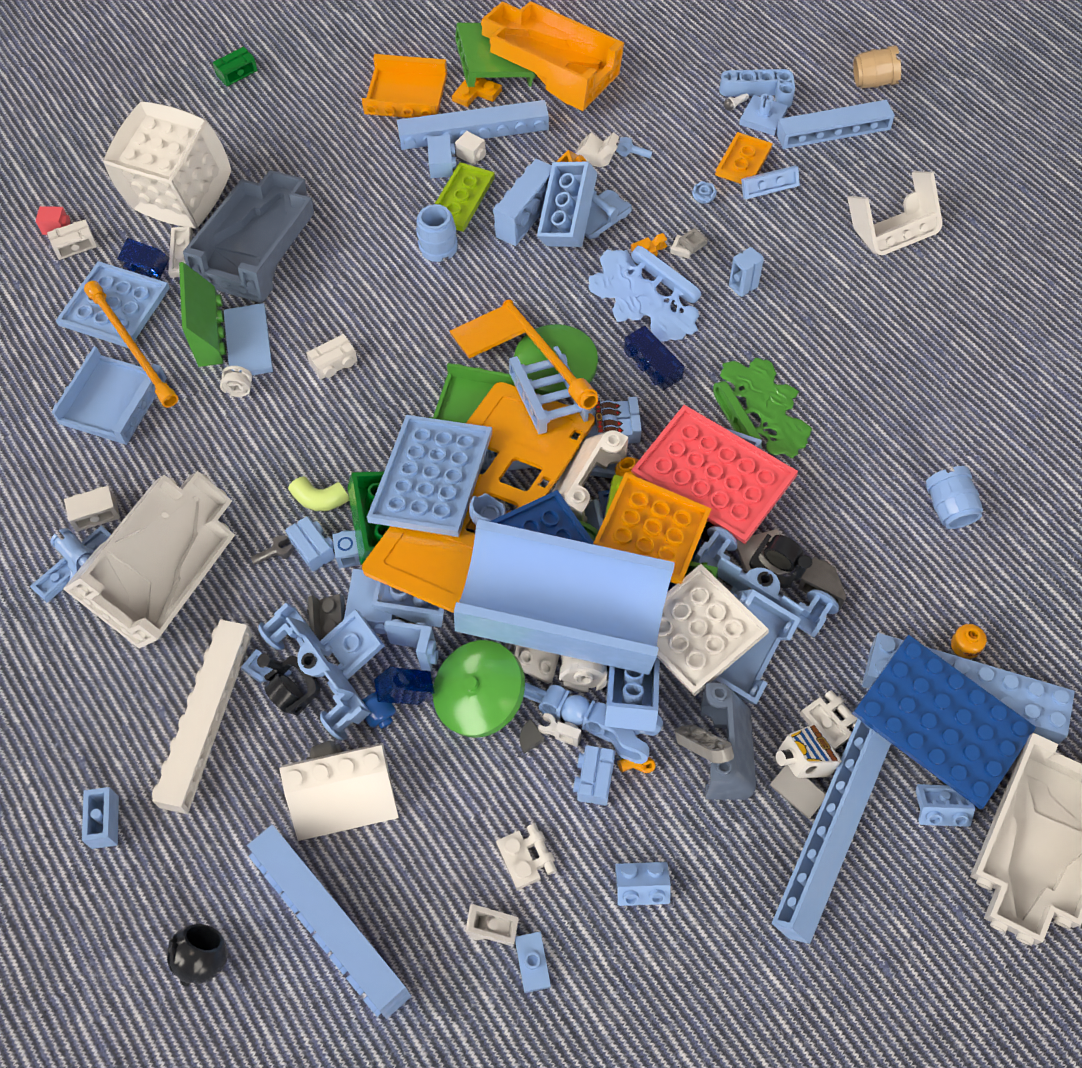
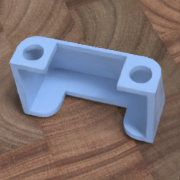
M751 589L732 594L769 629V633L711 683H723L739 698L750 704H757L767 685V682L760 680L780 641L791 640L801 619Z

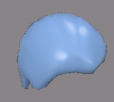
M484 493L479 497L473 496L470 502L469 514L473 523L477 525L478 519L491 521L506 514V508L504 503Z

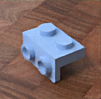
M667 862L615 864L617 902L619 906L670 903L671 884Z

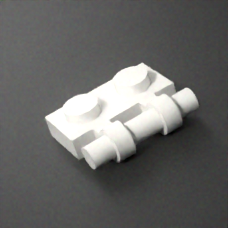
M830 690L825 694V698L829 701L828 704L819 697L801 710L800 715L809 725L817 724L835 751L849 741L851 732L848 728L852 727L854 729L858 718L852 715V712L846 707L844 699ZM837 710L844 720L841 721L833 711Z
M536 823L527 826L530 836L524 840L520 831H517L496 841L516 890L541 880L537 871L540 868L544 867L548 875L557 871L553 863L555 861L552 852H548L544 843V834L538 830ZM533 846H535L539 858L532 860L528 851Z

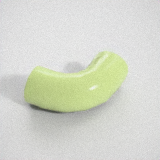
M303 476L292 481L288 487L290 493L303 507L314 511H329L350 501L345 489L339 482L325 489H317L307 477Z

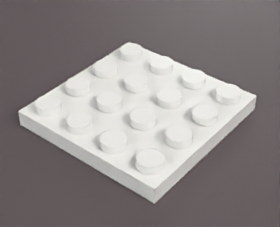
M700 564L684 577L682 584L677 583L667 592L658 634L657 647L659 648L657 658L696 696L705 688L706 683H711L769 633V629Z

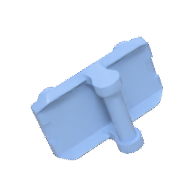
M594 190L585 236L589 239L598 238L602 232L619 220L626 218L632 211V205L627 201L625 202L612 190H605L599 195Z

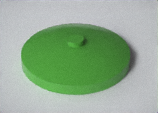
M560 324L546 325L535 329L553 351L554 347L558 346L561 353L566 355L567 365L577 379L584 378L588 383L592 381L597 371L598 354L593 341L584 332L574 327ZM527 334L516 347L514 357L517 356L521 364L529 365L548 360ZM555 367L529 373L527 377L533 381L559 374ZM564 382L537 388L534 391L537 394L545 395L567 388Z
M478 640L462 645L446 658L436 675L433 687V702L438 717L450 730L462 736L479 738L496 733L513 719L520 708L525 691L523 668L517 657L497 642Z

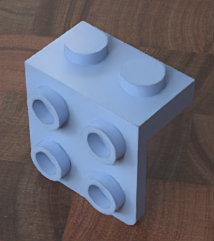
M399 619L385 621L384 628L389 643L417 648L416 654L421 670L431 672L433 664L436 665L438 661V650H436L437 645L432 627L421 622L415 624L405 623Z

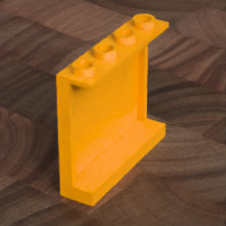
M374 54L375 69L367 97L362 98L364 114L404 118L438 114L447 78L446 59Z

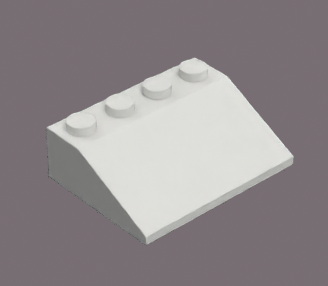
M383 743L290 763L279 768L286 801L298 841L399 818Z

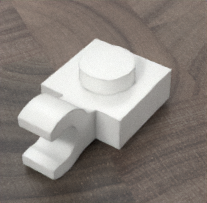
M544 713L543 720L549 721L550 725L547 727L539 725L538 730L542 734L553 735L557 740L578 747L581 740V730L570 722L556 723L555 718L551 714Z

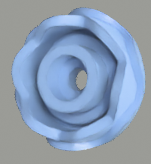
M705 181L696 184L692 191L694 199L701 204L710 203L717 193L714 185Z

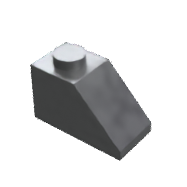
M813 557L812 566L806 569L798 589L805 593L814 589L822 590L837 601L840 610L846 599V594L836 568L825 560Z

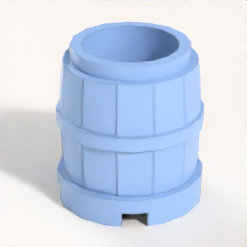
M433 204L424 207L417 216L416 233L419 239V251H421L425 259L435 262L443 261L442 258L453 257L457 252L458 241L452 213L442 205Z
M966 466L953 467L954 471L949 473L946 472V469L939 471L926 480L925 486L928 494H931L935 512H937L941 523L948 529L965 527L982 517L983 508L979 493L971 480L972 475L969 467Z

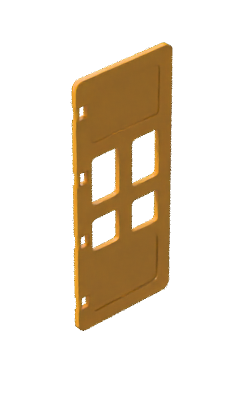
M504 382L496 383L466 422V424L492 427V436L487 449L498 453L486 472L479 474L472 498L473 496L479 497L487 493L519 508L549 494L581 446L582 441L594 426L595 417L589 413L588 421L584 422L578 412L555 418L547 423L546 433L538 434L516 386ZM558 401L542 404L543 410L547 411L569 406ZM575 432L580 434L577 440L571 438ZM513 461H520L542 470L528 491H523L500 482ZM543 479L549 481L545 488L539 486ZM469 507L459 537L390 526L362 564L364 575L454 613L456 602L460 601L464 590L475 540V534L466 530L472 522Z

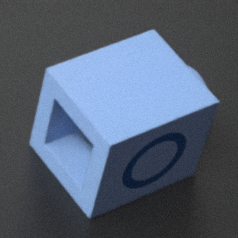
M344 530L332 534L335 558L339 569L360 565L355 531Z

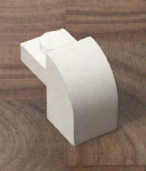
M591 132L581 141L575 154L582 155L593 166H607L618 147L616 143L619 136L613 132L602 141Z

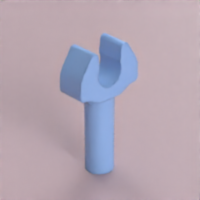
M629 137L620 138L616 152L624 157L629 153H634L650 159L652 151L633 145L632 138Z

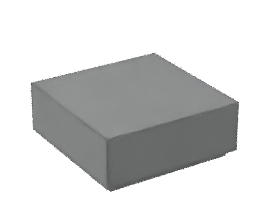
M695 228L679 238V243L692 254L707 245L708 239Z

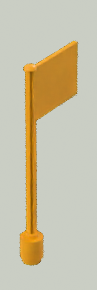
M510 299L505 300L502 307L449 331L469 359L526 333L570 385L568 393L580 408L589 410L598 403V394L586 379H577Z

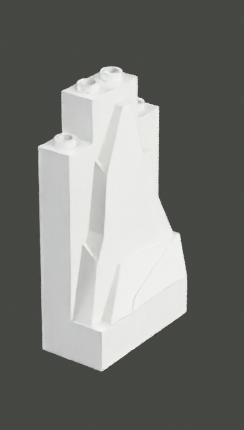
M199 471L190 475L180 488L173 479L165 475L161 476L150 486L110 537L99 545L63 589L136 647L141 648L158 640L235 536L226 524L218 521L232 500L222 489L217 488L206 475Z
M1035 733L1029 736L1026 744L1009 769L1012 775L970 876L977 880L976 884L987 890L995 889L984 919L990 921V926L1004 933L1008 930L1017 935L1016 939L1030 946L1033 943H1043L1052 918H1054V923L1067 929L1081 926L1082 764L1057 753V743Z

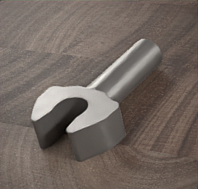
M274 537L271 548L250 557L253 564L256 565L275 555L282 557V559L288 558L294 551L293 546L288 545L285 548H280L289 542L288 537Z

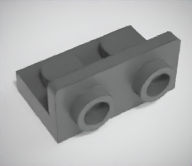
M340 593L320 600L313 595L308 597L307 613L309 615V627L319 641L344 620L345 599Z

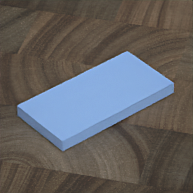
M265 304L225 309L224 320L229 366L243 367L249 370L252 375L273 372Z

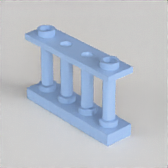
M555 346V354L569 369L566 355L561 353L558 346ZM517 356L509 358V374L538 434L547 432V423L550 420L579 412L583 421H588L591 409L580 408L574 400V404L551 411L543 410L542 404L571 397L568 393L570 385L560 373L533 381L528 379L527 374L554 367L549 360L524 365L520 363ZM564 382L567 388L541 396L534 391L537 388Z

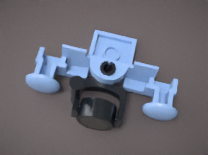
M712 526L707 530L710 539L708 542H704L697 552L694 562H707L709 566L718 567V577L733 586L730 590L731 593L748 590L750 587L799 617L801 621L797 627L813 638L825 623L827 613H838L839 605L837 601L822 590L814 589L807 593V598L810 601L809 607L802 602L797 604L785 595H778L780 588H789L794 580L799 581L806 569L812 566V559L807 555H803L802 548L794 540L787 536L775 535L769 542L771 535L767 534L749 561L751 570L745 573L742 571V568L730 561L731 558L724 554L726 550L735 551L737 549L738 543L733 534L717 526ZM764 550L763 555L771 565L782 571L791 572L794 569L795 571L789 577L776 574L761 563L759 555Z
M285 603L266 624L260 622L258 631L262 638L276 650H283L285 648L282 639L287 635L295 638L301 647L298 657L289 656L284 662L272 659L266 653L259 655L257 659L258 666L273 669L264 676L267 681H270L265 685L264 690L269 699L280 710L298 716L320 693V684L317 678L326 675L329 680L327 684L335 694L333 699L337 705L329 713L322 711L320 720L324 728L338 740H346L347 734L344 729L352 722L359 724L371 713L348 679L384 648L385 645L357 610L350 613L319 641L296 607ZM333 653L340 664L337 666L328 662L324 655L329 657ZM292 666L298 669L305 679L307 693L304 696L299 687L285 675Z

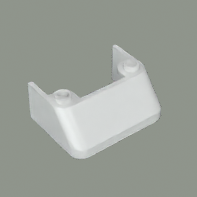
M912 172L915 192L905 197L903 202L904 213L873 224L868 198L847 197L853 228L874 254H888L935 235L941 230L942 217L934 172Z

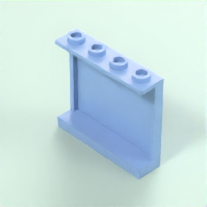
M93 347L80 369L76 371L69 386L65 388L58 403L54 405L52 414L60 425L127 445L157 396L155 385L142 367L102 356L97 347ZM153 364L152 368L161 381L165 382L167 378L162 367Z

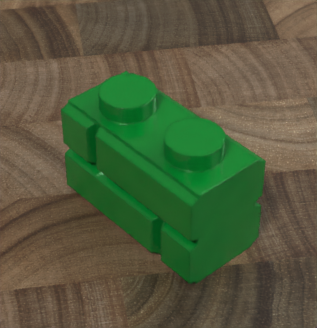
M244 46L213 62L216 76L226 87L258 71L254 57Z

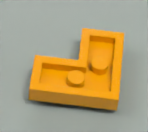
M476 78L475 87H467L466 80H464L453 93L452 101L465 107H469L477 96L493 102L502 92V85L485 78Z

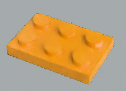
M737 132L720 161L715 176L742 184L741 179L758 175L772 149L773 143Z

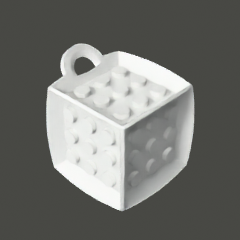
M140 102L128 115L114 136L103 160L115 187L134 210L166 223L183 227L191 226V228H198L218 201L231 173L230 163L224 147L207 120L181 109L150 102Z

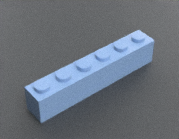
M882 100L781 118L778 120L776 134L782 148L787 149L891 130L895 115L888 101Z

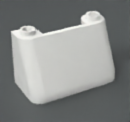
M612 430L585 439L552 492L559 491L578 520L587 523L588 519L585 516V509L589 504L590 494L583 485L596 465L607 469L609 465L613 463L618 464L621 459L627 456L628 436Z

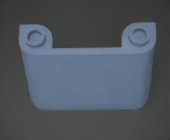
M706 683L700 704L701 716L711 718L714 728H726L727 741L732 744L734 758L724 763H711L710 780L708 784H705V800L748 799L756 789L750 708L725 684Z

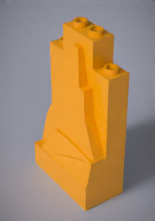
M502 1L482 18V35L490 38L491 53L534 72L546 85L548 92L564 103L581 111H584L620 74L624 42L532 1L521 9Z

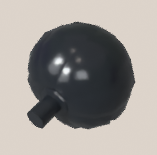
M205 924L185 926L170 938L168 948H166L169 969L173 975L180 979V984L183 986H189L191 983L202 984L211 981L220 974L227 962L228 951L224 938L216 929Z

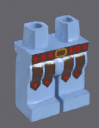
M637 396L628 397V401L601 402L598 400L596 406L589 412L595 417V424L584 439L615 430L629 437L628 444L640 443L642 430Z

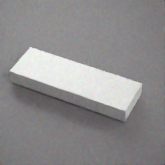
M191 226L171 228L168 270L170 278L180 277L179 262L185 263L183 251L192 241L193 230Z

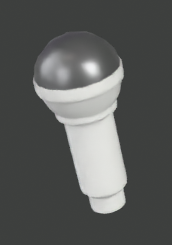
M746 93L736 98H727L724 101L725 109L728 111L734 110L738 104L749 99V95Z

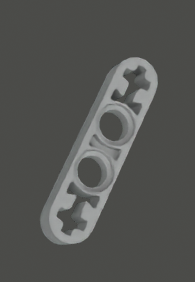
M684 725L675 729V736L679 745L713 763H724L734 758L730 742L696 725Z

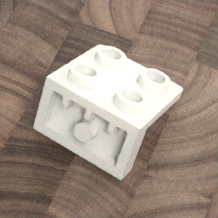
M510 643L505 644V647L519 660L524 673L547 684L552 683L559 654Z

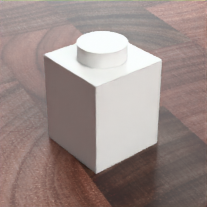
M468 131L455 142L457 157L474 166L486 155L485 140Z

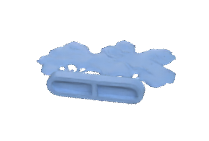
M637 246L631 253L633 261L638 264L637 266H631L628 263L626 253L623 250L611 251L607 249L603 253L600 262L604 273H596L589 276L590 284L588 286L590 292L601 298H615L616 303L612 311L617 322L626 321L628 318L631 320H641L644 315H648L651 319V331L658 342L670 339L682 340L686 334L693 335L698 331L695 324L699 317L698 310L693 306H682L679 299L680 296L689 303L697 302L701 297V292L694 284L642 246ZM642 268L656 279L654 281L643 279L641 277ZM629 270H635L632 274H628ZM662 282L674 292L671 296H662L657 292L656 286ZM669 298L670 300H669V302L667 303V302H664V299ZM673 300H675L674 304H677L676 312L671 310L670 304ZM680 308L684 309L683 313H680Z

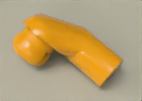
M650 757L643 764H637L626 759L617 761L621 772L634 768L643 773H650L656 767L655 761Z

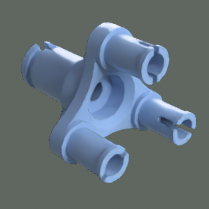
M68 528L59 530V532L65 538L61 540L54 534L50 542L68 562V568L71 570V580L80 567L93 554L94 549L86 547Z

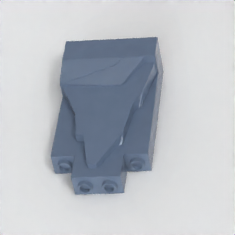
M269 170L260 183L241 179L184 249L185 263L214 285L216 290L263 303L274 288L272 280L278 262L314 214L312 198L307 197L305 179Z

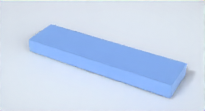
M101 525L82 543L95 551L99 545L110 537L111 533ZM62 558L30 586L46 603L61 592L70 580L71 570L68 568V562Z

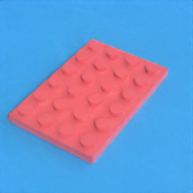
M686 405L681 407L631 470L638 478L711 508L707 521L717 527L726 529L744 544L747 543L798 475V471Z

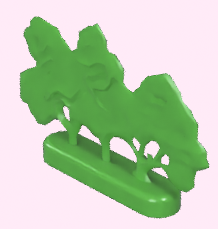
M755 358L748 368L737 361L723 363L720 376L735 386L734 391L726 381H721L714 384L713 392L734 431L760 440L759 434L768 438L766 448L773 455L785 454L790 458L798 455V449L806 447L808 443L807 438L812 431V428L802 420L786 415V410L793 408V398H796L799 391L787 384H775L774 379L777 373L773 364L768 360ZM744 386L745 389L739 390V387ZM736 396L746 398L747 409L742 407ZM754 412L761 418L759 427H754L747 415L748 413ZM763 429L775 430L777 434H768V431H763ZM770 438H776V441H772Z

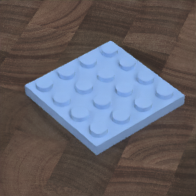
M98 261L58 316L56 322L58 326L128 348L99 304H95L84 291L85 284L89 281H97L106 294L107 303L134 341L170 287L167 282Z

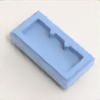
M541 931L516 936L515 943L524 993L551 988Z

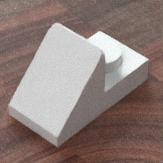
M471 904L465 932L474 940L488 939L506 945H513L518 917Z

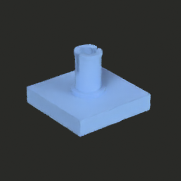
M762 94L761 97L753 95L740 118L739 125L774 136L778 120L785 117L788 105L772 101V95H769L768 99V94Z

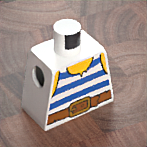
M812 724L790 733L776 753L777 763L780 766L788 765L797 778L830 777L842 762L817 724Z

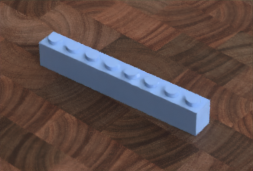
M545 100L399 119L397 120L401 150L427 147V137L450 135L451 143H455L466 131L486 139L549 130V115Z

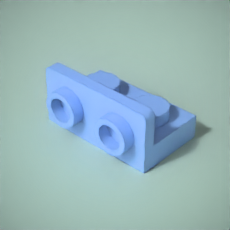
M917 784L915 792L920 807L918 818L920 825L971 826L975 812V806L948 785Z

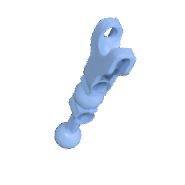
M525 682L524 697L540 703L539 710L543 714L549 713L558 720L562 716L565 722L573 723L576 726L582 725V730H586L592 735L611 742L617 754L623 759L637 764H643L647 761L649 747L645 742L638 739L636 735H657L663 726L662 718L659 715L657 716L655 732L604 727L606 704L596 703L594 700L590 704L581 695L570 696V691H566L558 685H550L546 691Z

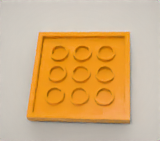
M625 472L593 544L675 562L670 582L682 584L711 508Z

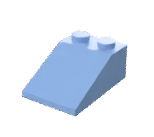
M376 581L372 601L373 608L414 623L421 622L429 626L442 627L444 609Z

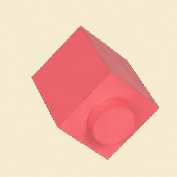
M40 206L36 223L42 235H48L47 232L70 225V217L66 214L63 207Z

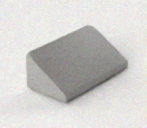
M788 765L784 766L770 784L774 790L808 819L821 807L826 795L808 778H797Z

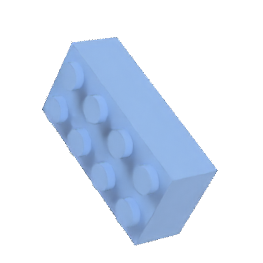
M535 159L531 165L526 167L523 175L516 179L514 186L505 193L500 203L495 205L493 214L496 238L516 246L540 217L552 165Z
M589 162L552 163L537 237L546 246L582 247L598 174Z
M657 657L649 675L609 666L604 727L655 732L658 716L660 660Z

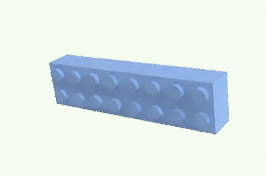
M877 633L871 645L862 687H871L903 640ZM928 648L1036 726L1033 733L1058 745L1068 736L1074 690Z
M272 824L247 845L252 851L248 857L278 894L284 891L280 897L294 914L300 911L296 917L310 934L316 931L312 937L326 954L330 951L333 952L329 958L343 975L347 971L350 975L346 979L360 996L365 992L367 996L363 1000L377 1017L382 1013L388 1019L411 997V994Z

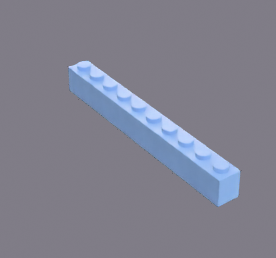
M857 719L840 759L842 762L835 771L771 923L791 940L811 943L891 745L889 741L859 719Z

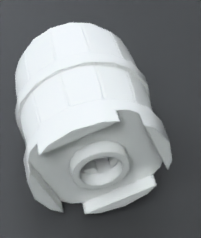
M561 655L562 665L559 672V680H563V686L578 692H588L589 688L594 687L598 691L606 686L608 682L607 665Z

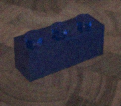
M645 325L625 337V354L637 363L641 371H645L654 385H658L664 391L683 379L684 365Z

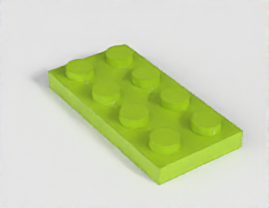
M459 162L435 202L437 205L446 207L452 213L456 230L465 231L495 179V172Z

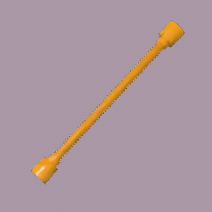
M97 281L86 283L84 286L85 293L95 304H99L155 385V393L159 401L166 408L174 406L179 400L177 394L167 383L161 381L107 303L106 294Z

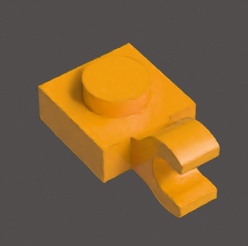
M664 233L658 234L652 241L647 237L631 244V251L637 246H642L655 256H658V250H663L667 247V244L664 242L667 240V237Z

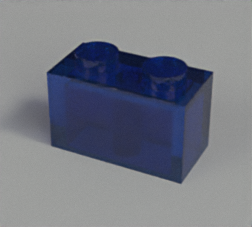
M127 237L117 259L124 264L123 268L135 272L137 270L140 271L141 275L160 279L170 257L160 249Z
M388 667L374 679L378 702L420 705L435 693L431 671Z

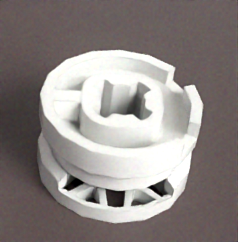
M240 366L226 367L222 372L220 388L224 393L226 391L229 392L230 396H246L250 392L252 374L249 370Z

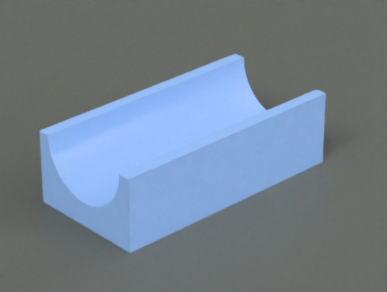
M478 519L466 583L459 602H456L454 608L455 631L649 675L658 653L659 628L675 562Z

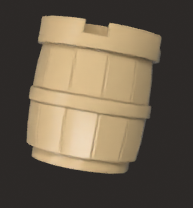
M894 45L888 46L887 49H871L855 56L853 60V73L856 86L860 88H878L887 84H899L898 80H901V60L896 57V54L899 53L898 47Z

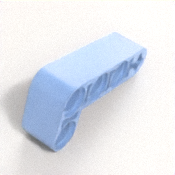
M788 69L728 70L721 74L719 92L721 95L728 97L740 96L746 93L749 96L775 95L776 102L788 105L789 108L793 103L795 92L794 76Z

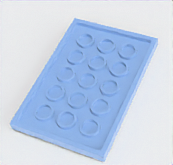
M406 415L367 515L368 523L459 537L492 436V427Z

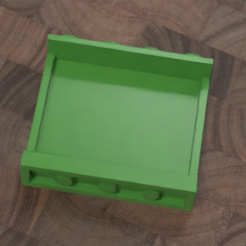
M457 23L455 40L467 87H475L476 78L526 77L528 86H532V81L536 77L534 72L490 52V38L482 35L481 23Z
M447 363L448 375L432 419L466 423L496 383L504 382L513 386L515 384L510 374Z

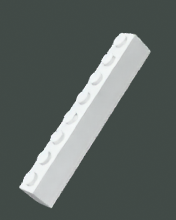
M220 620L218 627H215L212 632V643L210 648L206 649L204 653L203 667L197 672L194 691L188 696V707L185 715L183 714L180 717L179 731L177 736L171 741L170 755L168 760L164 761L162 765V776L159 784L155 785L152 792V801L161 809L188 814L252 637L248 625Z

